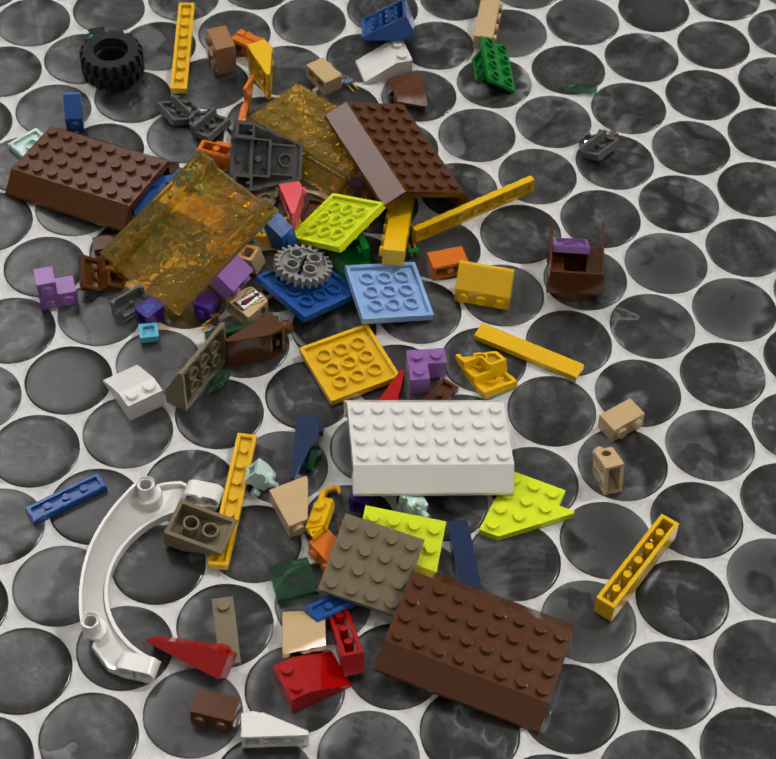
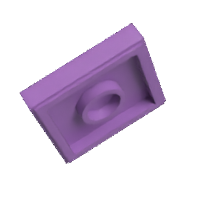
M553 237V252L590 254V246L587 239Z

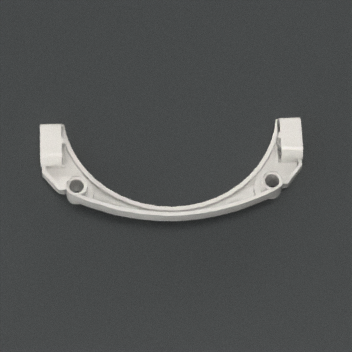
M142 476L118 499L102 520L89 544L81 571L79 615L84 637L95 641L93 642L92 649L108 672L126 679L153 683L161 661L146 655L133 646L121 633L112 617L109 605V589L119 560L131 544L142 534L156 525L171 519L180 499L216 511L224 494L222 486L192 479L187 484L182 481L160 483L155 487L152 477Z

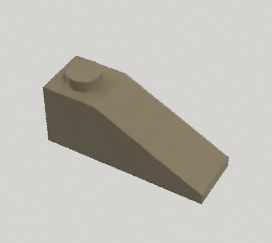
M233 596L212 599L217 644L224 643L229 645L231 650L237 653L233 665H241Z

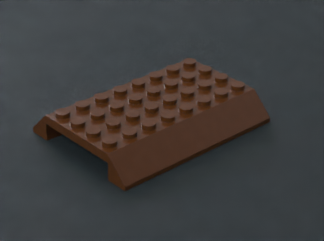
M345 102L325 115L326 122L378 202H383L386 208H398L403 197L449 198L455 208L469 202L464 191L403 104Z
M50 126L11 168L5 194L124 233L133 223L131 210L161 175L174 174L179 168V163L73 131Z
M416 565L383 642L374 671L538 734L550 705L575 625Z

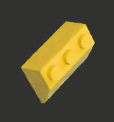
M460 260L454 301L508 310L512 297L515 270Z

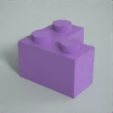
M237 254L209 284L224 299L230 295L234 297L241 287L251 279L249 274L253 269Z
M52 266L33 269L41 310L78 304L73 275L54 278Z
M444 348L406 351V370L410 395L429 393L430 378L446 377L447 361Z

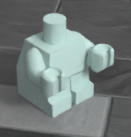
M260 458L247 467L243 482L247 485H253L250 495L257 498V496H260L261 492L259 490L265 491L269 487L273 489L279 486L275 481L276 473L269 464Z
M424 496L399 497L397 511L430 518V515L426 512L428 503Z

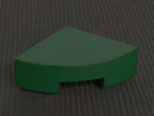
M319 449L311 450L305 466L306 469L313 471L319 464L324 451Z

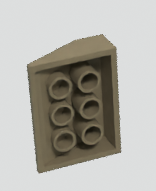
M224 322L218 325L207 340L198 348L197 352L188 360L186 365L177 373L173 381L166 386L167 403L187 411L227 361L225 349L226 328Z

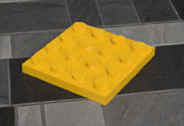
M363 324L299 348V354L331 406L389 385L399 373L368 324Z

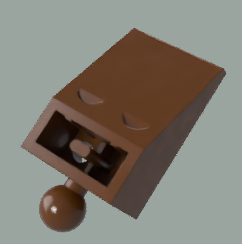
M270 313L226 338L227 365L235 366L271 360L285 352V335L292 333L294 329L292 322L289 320L280 322Z

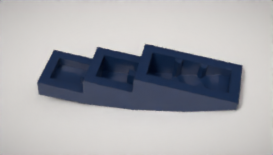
M467 519L446 522L456 579L481 589Z

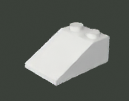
M402 39L383 44L356 60V65L364 84H369L412 72L413 60Z
M138 365L103 380V383L130 421L165 405L163 390L154 377Z

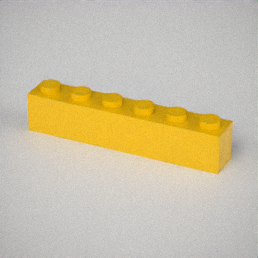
M403 197L398 208H387L379 248L382 264L404 266L415 197Z
M661 513L597 595L593 611L609 621L614 619L674 541L679 523Z

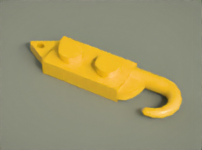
M338 485L325 487L319 493L317 502L313 505L305 527L313 540L328 529L336 505L332 498L326 497L332 491H338V494H341L342 489Z

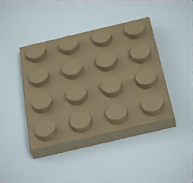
M346 513L318 587V592L394 617L412 571L417 564L425 540Z

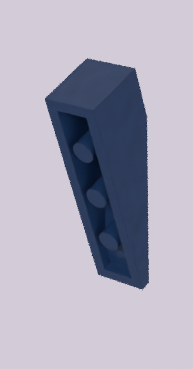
M297 415L290 482L302 477L306 470L305 466L310 451L317 449L320 436H324V424H320V416Z

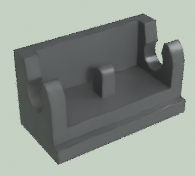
M142 284L135 286L110 301L112 315L122 325L136 318L134 308L151 297L150 294H145Z

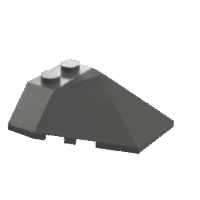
M235 120L230 140L228 175L232 191L251 192L302 179L303 144L284 135L281 136L270 129L261 127L255 122Z

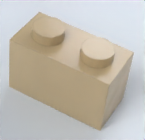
M323 57L307 64V78L323 94L328 95L342 88V74Z
M629 398L600 414L598 428L613 442L624 438L633 430L640 429L643 425L645 413Z

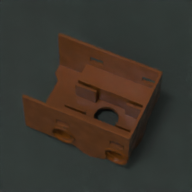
M551 219L547 253L546 293H553L556 297L569 302H582L593 296H602L604 279V222H602L599 246L591 245L590 254L553 252V219Z

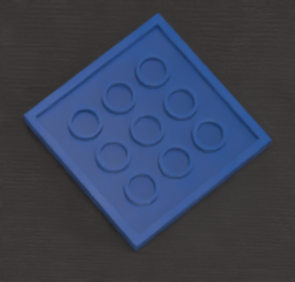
M304 258V260H303V264H302L301 270L299 271V275L301 274V272H302V270H303V265H304V262L306 261V258ZM273 269L256 275L255 281L303 323L354 300L348 282L334 270H332L331 278L328 279V282H324L323 286L318 284L317 288L311 285V289L305 285L303 289L300 285L294 287V283L287 284V280L281 281V276H276V272Z

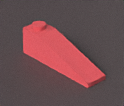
M300 181L279 184L280 200L294 230L298 227L304 206V197H306V189L302 187Z

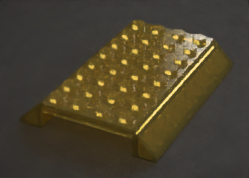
M296 83L248 117L247 121L255 122L261 127L270 129L281 136L284 135L303 144L302 179L329 196L332 193L344 195L349 191L348 180L358 174L359 171L324 118L326 114L340 105L314 90Z
M200 150L100 253L135 286L142 284L145 294L149 293L155 300L162 302L165 307L164 310L169 314L179 316L279 212V209L266 199L262 202L217 168L214 160Z

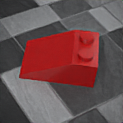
M332 651L291 657L273 665V679L292 713L351 687L347 677H344L342 669Z

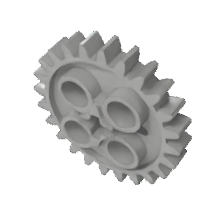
M295 244L294 247L288 245L287 249L282 247L281 251L277 250L272 266L276 276H281V281L287 280V284L294 283V287L300 285L303 289L305 285L311 289V285L317 288L318 284L323 286L324 282H328L333 268L331 265L332 261L328 260L329 256H324V252L319 253L318 248L312 250L311 246L305 248L304 244L301 247ZM304 258H306V261L304 262V265H303V270H302L301 274L299 275V271L301 270V267H302V264H303V260H304Z

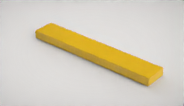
M484 323L481 324L474 334V340L573 381L578 379L584 369V364Z

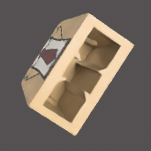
M247 287L239 291L234 297L230 295L226 298V310L241 323L259 320L268 314V300L272 298V295L265 289L259 293L255 288Z

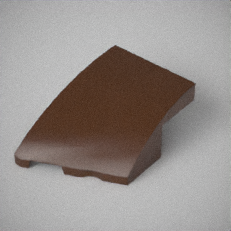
M419 70L388 79V96H394V104L400 103L406 107L424 110L428 107L425 85Z
M80 255L78 257L80 290L90 292L122 290L126 284V279L130 275V270L135 264V260L122 256L114 259L102 255L99 258Z

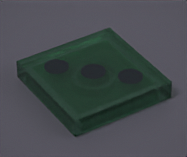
M308 557L267 566L277 604L318 595V588Z

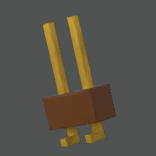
M219 313L210 315V319L202 324V327L207 323L209 324L202 328V330H205L210 325H217L219 320H221L219 318L221 315Z

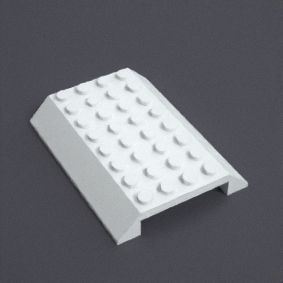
M498 400L343 401L345 418H348L353 466L351 479L353 496L514 494V460L503 402Z

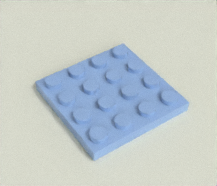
M404 262V266L382 263L345 265L344 272L361 324L433 320L434 313L415 262Z

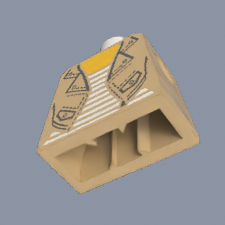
M599 446L594 448L592 452V470L603 495L621 492L623 490L624 462L613 447L603 448Z

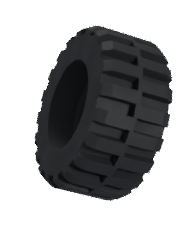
M109 30L110 32L102 31L100 34L92 35V38H88L82 44L79 51L84 79L98 89L104 88L109 91L110 89H125L130 84H135L136 80H139L144 73L145 66L143 49L139 40L134 36L132 37L129 33L125 34L123 31L115 32L114 30Z

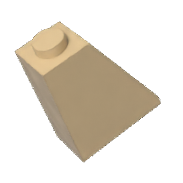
M304 476L270 489V503L289 538L306 532L305 527L308 522V478Z

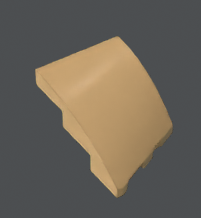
M304 611L283 612V658H288L292 652L307 654L326 650L325 619L316 623Z

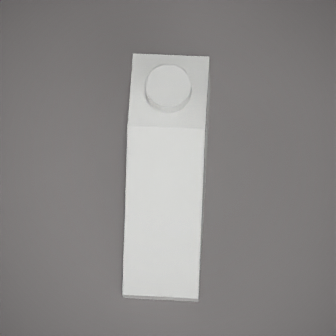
M256 711L241 713L242 748L309 746V732L305 729L266 713H258Z

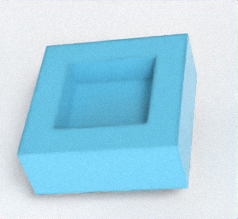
M157 322L138 324L140 343L159 341Z

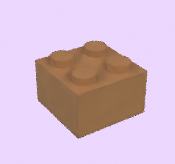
M226 25L207 29L205 42L208 49H206V55L208 59H211L212 69L216 70L217 75L236 72L235 44Z

